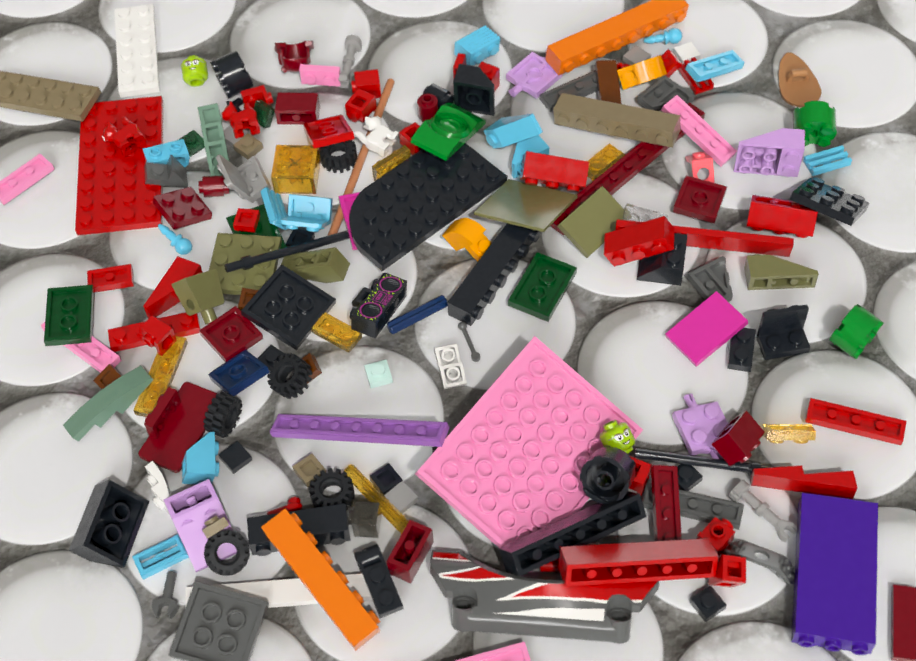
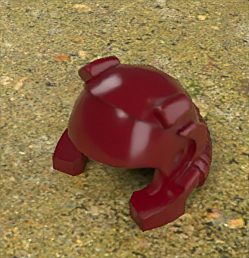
M313 40L297 44L275 43L274 49L278 53L279 65H282L281 70L284 73L287 71L299 73L300 64L309 65L311 63L310 50L314 49Z

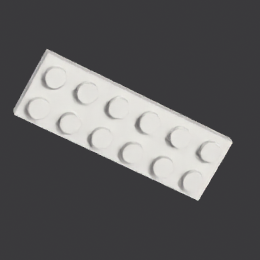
M153 4L115 9L118 92L120 98L160 92Z

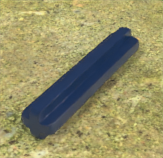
M440 295L387 322V329L391 334H395L446 308L448 301L444 295Z

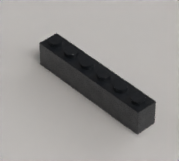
M507 223L447 302L448 315L461 322H465L469 326H472L475 320H479L483 315L486 305L493 302L497 290L504 287L508 275L511 272L514 273L520 259L526 257L531 244L537 242L541 231Z
M627 491L625 496L617 502L611 501L607 504L596 503L498 549L506 572L520 577L558 559L560 547L588 545L647 517L640 493Z

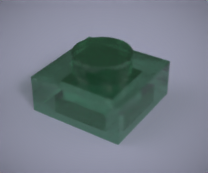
M256 100L253 109L257 113L258 123L263 128H269L275 109L263 100Z
M195 130L180 138L184 139L190 157L205 148L204 139Z

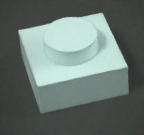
M387 360L364 365L370 388L393 383Z

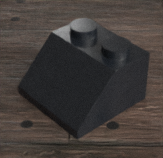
M459 64L453 80L454 104L471 113L494 116V84L480 67Z
M674 233V250L639 260L637 280L681 286L687 235Z

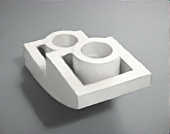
M457 344L435 348L436 360L444 389L467 385Z
M152 461L145 466L148 473L146 479L152 486L151 490L155 496L152 500L159 510L165 509L168 512L163 500L171 497L162 473Z

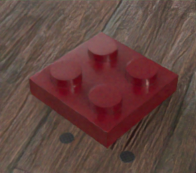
M686 175L673 212L715 224L727 191V186Z
M192 187L153 197V204L173 230L212 218V212Z
M237 306L199 330L203 339L225 362L242 351L248 350L263 339L262 333L250 320L241 315V311Z

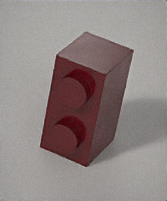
M277 93L275 106L277 124L303 125L306 122L319 120L320 102L318 93Z
M746 410L730 420L711 445L729 466L738 461L742 464L752 456L751 451L761 444L760 438L765 431Z
M409 520L387 559L390 575L410 584L412 583L434 543L431 528Z

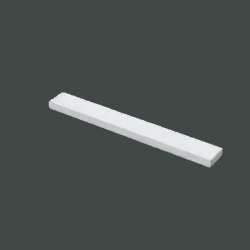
M362 573L344 575L349 581L346 586L351 592L356 590L363 600H372ZM299 578L211 585L267 601L269 603L268 608L319 604ZM186 587L185 608L193 587Z

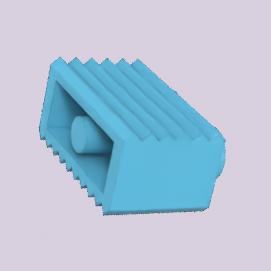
M485 25L455 42L454 54L456 56L458 53L466 54L467 65L479 64L490 55H495L499 51L500 36H497L494 31L492 32Z

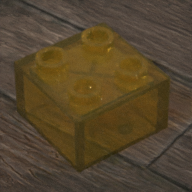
M276 145L271 175L275 193H317L321 162L318 148L314 149L312 145Z

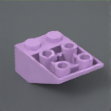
M782 128L740 141L734 172L798 177L805 150V130Z
M209 479L163 500L196 572L208 567L204 558V549L210 537L207 539L202 531L206 528L204 523L216 515L219 519L225 517L229 523ZM229 523V526H227V527H225L224 529L221 530V531H223V530H232V531H233V529H232L230 523ZM223 543L217 549V557L220 561L237 554L235 546L231 543Z

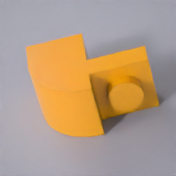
M661 55L617 70L623 90L667 74Z
M460 218L454 221L442 235L456 251L465 248L477 262L492 244L483 234L486 229L469 218Z

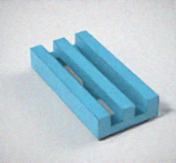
M841 145L804 156L803 162L811 175L815 176L849 166L852 163L851 157L848 158L847 151L844 152V147Z
M265 187L261 190V195L269 222L286 230L285 225L280 224V219L287 216L281 195L279 193L275 194V191H269V188Z
M177 534L132 556L144 580L189 558ZM176 544L178 545V546H176V547H174V548H172V549H170V550H168V551H166V552H161V551L166 550V549H168V548H170V547H172V546H174V545H176ZM155 555L154 558L146 562L140 563L141 561Z

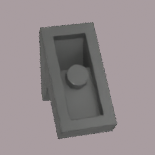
M170 155L167 164L145 163V184L180 188L188 187L187 170L173 155Z

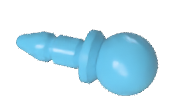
M671 28L668 32L664 30L663 34L645 38L644 42L653 44L664 41L665 44L669 42L676 44L681 41L682 32L678 28Z
M158 224L159 230L172 241L170 245L172 247L175 246L178 254L186 255L191 252L192 243L189 239L182 238L181 234L176 236L167 226Z

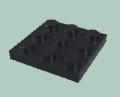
M817 177L807 179L792 192L790 200L850 226L865 213L870 204L865 201L864 197L857 194L850 195L839 186L831 187L824 184L825 181Z
M281 264L241 310V315L297 350L336 304V298Z

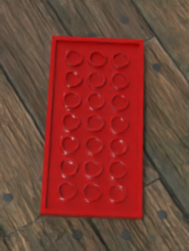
M162 96L95 102L84 121L80 122L75 222L77 236L158 227V224H162L163 215L153 204V197L163 194V186L145 184L144 166L146 159L143 153L144 148L163 144ZM122 117H127L129 121L138 126L139 131L146 139L147 145L139 149L137 144H131L132 154L124 157L121 149L114 142H105L102 138L107 121L120 130L124 127L121 122Z

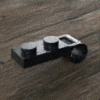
M378 544L354 552L357 565L363 575L379 618L404 609Z

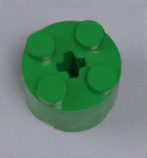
M809 101L804 103V107L799 109L798 106L794 109L793 129L805 130V146L818 144L820 147H827L831 144V140L835 138L837 134L836 110L834 107H829V103Z
M857 304L845 316L838 329L836 328L829 340L851 357L857 359L864 351L866 345L870 344L877 335L884 322Z

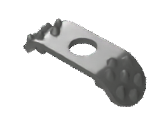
M743 540L730 542L729 546L721 554L746 557L747 561L776 571L775 575L783 577L786 584H793L794 566H792L790 560L782 554ZM755 553H762L766 555L768 559H759L758 557H756Z

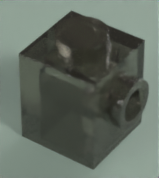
M355 501L354 510H350L348 516V525H352L354 537L379 538L382 517L380 504L376 502Z

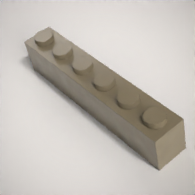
M566 93L560 95L553 108L554 123L556 125L672 148L681 131L680 115Z

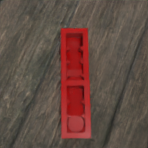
M802 465L753 469L750 479L751 486L852 500L857 491L854 471L804 474Z

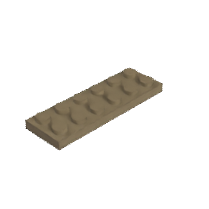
M0 71V107L84 121L101 94L99 87Z

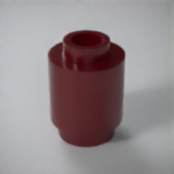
M423 94L417 99L418 117L422 122L431 119L438 111V100L433 94Z
M223 175L203 176L202 181L198 182L199 193H203L204 197H222L224 194H230V189L225 185V177Z

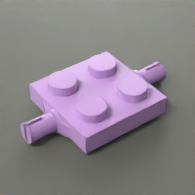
M531 52L506 73V80L515 85L509 90V94L515 97L519 92L525 91L537 99L540 94L557 82L563 74L558 76L544 57Z
M692 393L685 395L683 399L688 408L675 411L672 418L691 456L710 454L714 459L724 460L711 445L728 424L718 402L698 405Z

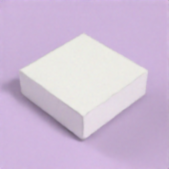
M692 42L674 47L673 53L682 64H684L685 60L690 62L691 58L694 57L700 60L701 55Z

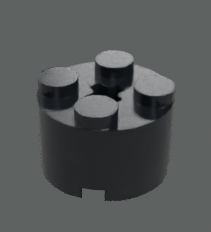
M237 51L230 52L210 62L214 72L219 73L215 76L220 86L225 85L223 90L228 99L240 94V91L253 87L250 75L246 71Z
M608 445L596 450L587 460L580 473V481H582L585 494L592 500L602 504L621 500L635 478L636 464L634 460L623 450Z

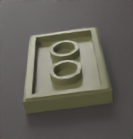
M602 186L557 227L588 258L604 243L605 233L615 231L616 220L629 221L632 217Z

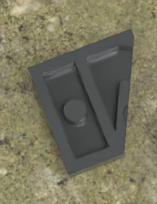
M664 75L637 97V103L646 109L661 111L663 106L676 95L686 104L694 101V95Z
M724 256L688 273L687 279L705 300L717 291L728 302L732 301L733 293L729 285L730 278L726 270V258Z

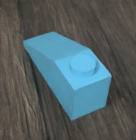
M533 113L500 118L483 130L488 144L493 148L506 147L543 132Z

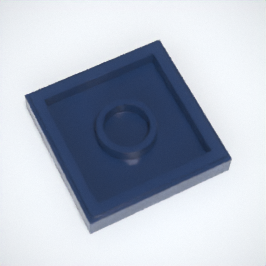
M244 350L208 375L211 381L225 393L235 396L270 372L265 364L250 352Z

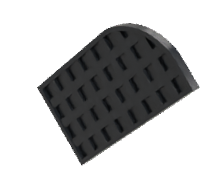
M466 143L447 161L421 149L365 187L358 194L350 211V233L356 248L381 271H384L502 186L507 181L508 176Z

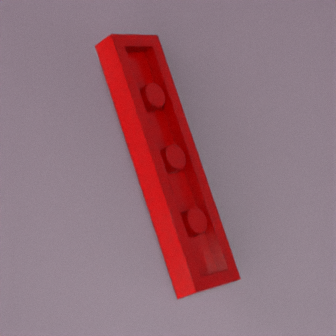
M185 312L158 318L173 328L176 338L200 333L199 330L201 328L198 314L189 316ZM143 322L108 329L110 349L113 352L147 345L142 339L143 335L139 333V327Z
M810 398L805 420L806 423L896 445H902L907 422Z

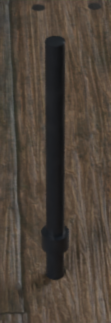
M343 231L253 257L250 255L244 256L238 261L225 264L224 267L227 273L239 269H251L257 264L349 239V234L347 231Z
M638 448L634 450V458L746 472L750 476L753 469L775 467L761 465V462L755 461L742 464L737 462L729 466L725 460Z

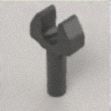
M167 572L162 597L152 601V609L157 618L160 617L161 609L164 606H169L167 615L170 619L179 610L178 602L172 598L177 577L175 572Z

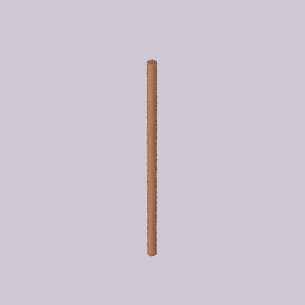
M387 79L373 117H382L395 83L393 79ZM362 144L343 195L352 194L369 152V149L364 144ZM340 204L328 236L339 231L343 220Z

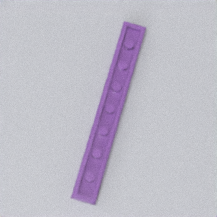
M278 414L270 434L272 437L442 447L450 427L447 422Z

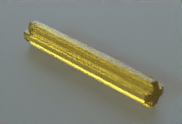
M351 464L346 467L344 471L348 477H351L353 485L402 534L409 521L355 465Z

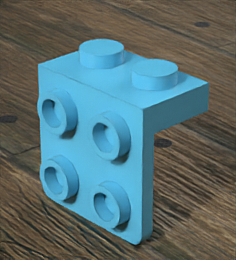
M289 194L288 216L280 219V224L285 225L287 229L307 227V231L318 232L320 229H324V227L331 224L333 198Z

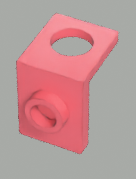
M695 152L691 156H685V160L692 165V177L698 178L697 173L699 169L707 168L709 175L704 180L715 182L712 157L705 154V152Z

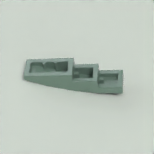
M215 103L197 107L210 175H223L217 168L216 156L220 154L229 162L230 159L219 105Z
M138 366L106 386L81 406L63 424L64 428L73 439L79 442L94 425L101 428L116 411L123 414L154 379L144 367Z

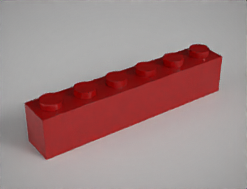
M709 538L560 547L558 569L565 587L713 578L716 576L718 554Z

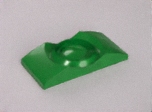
M446 103L440 107L435 116L421 124L412 136L410 143L447 161L485 125L486 120L453 103Z

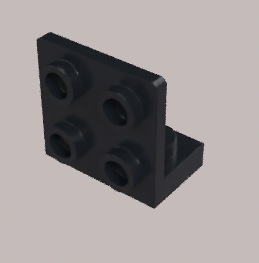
M793 305L789 308L770 309L762 313L756 338L764 360L809 353L810 345L803 330L809 311L808 305Z

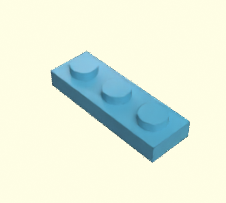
M733 50L690 62L685 70L698 83L742 69L745 62Z

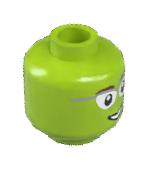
M192 55L181 63L183 80L190 86H201L208 79L207 63L204 59Z
M613 420L603 425L604 430L599 436L603 446L615 447L627 454L633 450L632 446L635 444V438L627 423H617L616 420Z

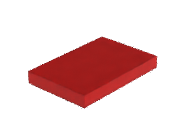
M341 114L303 124L304 131L314 149L355 139L352 129Z

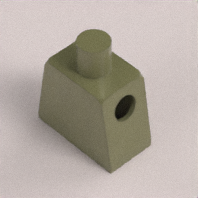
M217 269L193 275L172 284L187 315L192 316L201 313L205 325L217 319L213 308L224 304Z

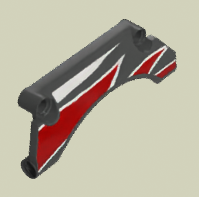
M432 550L430 573L445 598L453 599L452 627L462 632L474 631L623 644L630 639L632 612L640 613L659 589V581L565 587L563 580L519 577L493 569L464 552Z

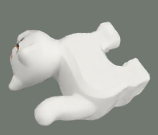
M379 116L365 117L363 128L370 131L368 136H365L361 131H354L355 137L359 138L369 150L377 152L382 157L388 153L389 150L387 148L389 146L393 147L399 135V132H393L388 127L382 125Z

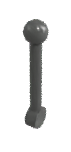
M460 322L458 328L462 330L471 350V359L474 362H478L480 354L475 351L466 330L467 324Z

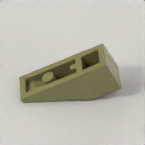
M336 247L284 257L281 263L306 280L322 283L344 281L350 265L349 261Z
M749 255L746 258L744 267L748 290L815 288L819 275L817 270L772 255Z

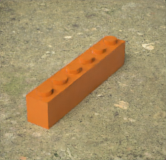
M285 508L261 527L264 534L354 650H358L380 632L377 625L380 623V620L372 610L367 612L361 605L364 603V600L356 590L353 592L349 590L346 586L349 581L340 570L338 572L334 571L330 566L333 561L325 551L319 552L315 547L318 542L309 531L305 534L300 527L303 523L295 512L290 515Z

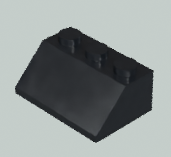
M110 479L95 485L69 551L90 562L120 568L125 567L149 501Z

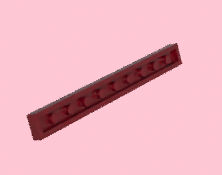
M689 102L687 105L704 119L705 112ZM681 130L676 141H678L686 133H684ZM640 142L579 192L577 198L551 224V227L564 236L565 234L557 226L599 188L603 186L612 196L669 147Z

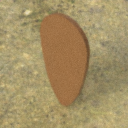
M785 53L781 59L778 74L779 90L783 100L795 107H804V103L809 101H819L821 87L811 69L794 53Z

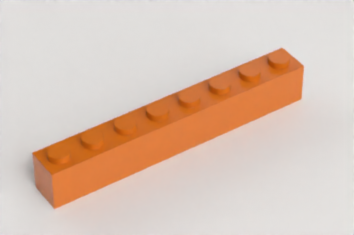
M685 0L648 1L548 45L545 60L558 76L565 72H570L574 68L586 65L594 59L602 58L614 50L617 51L623 46L635 43L643 37L650 36L654 32L683 21L686 18L689 4Z

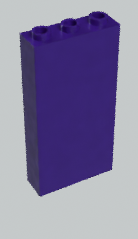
M802 493L798 502L797 513L798 530L796 533L791 642L798 643L802 647H825L829 651H852L855 655L871 654L876 645L878 503Z

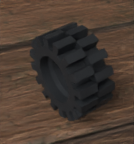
M349 140L320 147L319 155L323 168H326L329 172L332 169L333 173H337V170H340V173H344L343 169L349 171L350 166L354 167L357 160L355 142ZM337 151L345 152L341 156L331 155L332 153Z
M287 353L285 357L282 355L279 357V362L277 360L273 362L275 366L274 368L270 366L269 370L272 373L268 374L267 378L270 379L268 384L272 390L284 398L291 399V397L297 398V393L302 395L304 393L303 388L308 389L309 385H307V382L312 380L309 377L312 375V371L310 370L311 366L295 354L290 355ZM294 370L293 376L286 382L288 374Z
M220 392V394H216V398L211 400L212 404H209L207 407L209 410L205 412L204 416L206 418L203 420V423H205L203 427L206 431L215 432V435L224 438L228 437V434L232 433V428L237 426L236 422L239 421V415L242 413V410H240L242 408V401L228 393Z
M328 468V473H325L324 470L320 471V477L316 474L314 481L311 480V488H309L314 507L345 503L348 510L347 505L351 507L353 504L352 499H355L351 477H348L345 471L341 474V470L337 468L335 472H333L332 468ZM329 486H339L341 488V494L335 498H326L323 495V491Z
M232 530L219 531L211 536L205 545V562L216 574L231 576L240 572L247 565L250 557V548L247 540L240 533ZM223 543H231L237 550L236 558L230 563H223L217 557V549Z

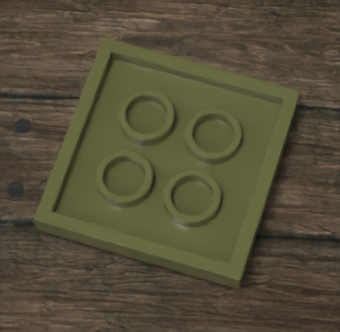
M217 233L209 271L217 269L222 293L241 295L242 288L260 290L277 270L279 259L254 265L251 269H239L228 273L224 265L238 261L244 256L250 255L253 257L281 248L282 239L281 237Z

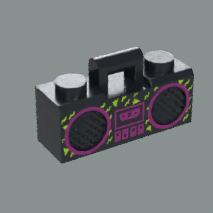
M383 273L379 279L373 281L371 289L363 287L352 301L354 307L349 316L351 319V329L376 338L406 298L407 280Z

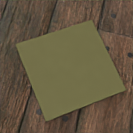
M508 179L474 211V215L545 232L573 203L577 195L542 186L527 185L524 182Z

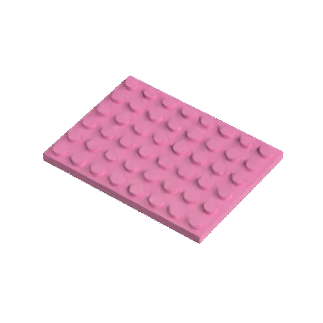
M534 336L447 436L443 446L438 447L415 475L500 548L580 511L589 499L583 490L584 487L582 481H580V473L590 456L596 450L603 447L599 438L600 433L604 430L603 425L613 420H616L617 423L625 422L628 424L635 440L643 429Z

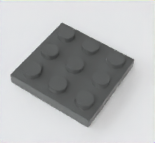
M195 581L169 656L181 661H250L269 603Z

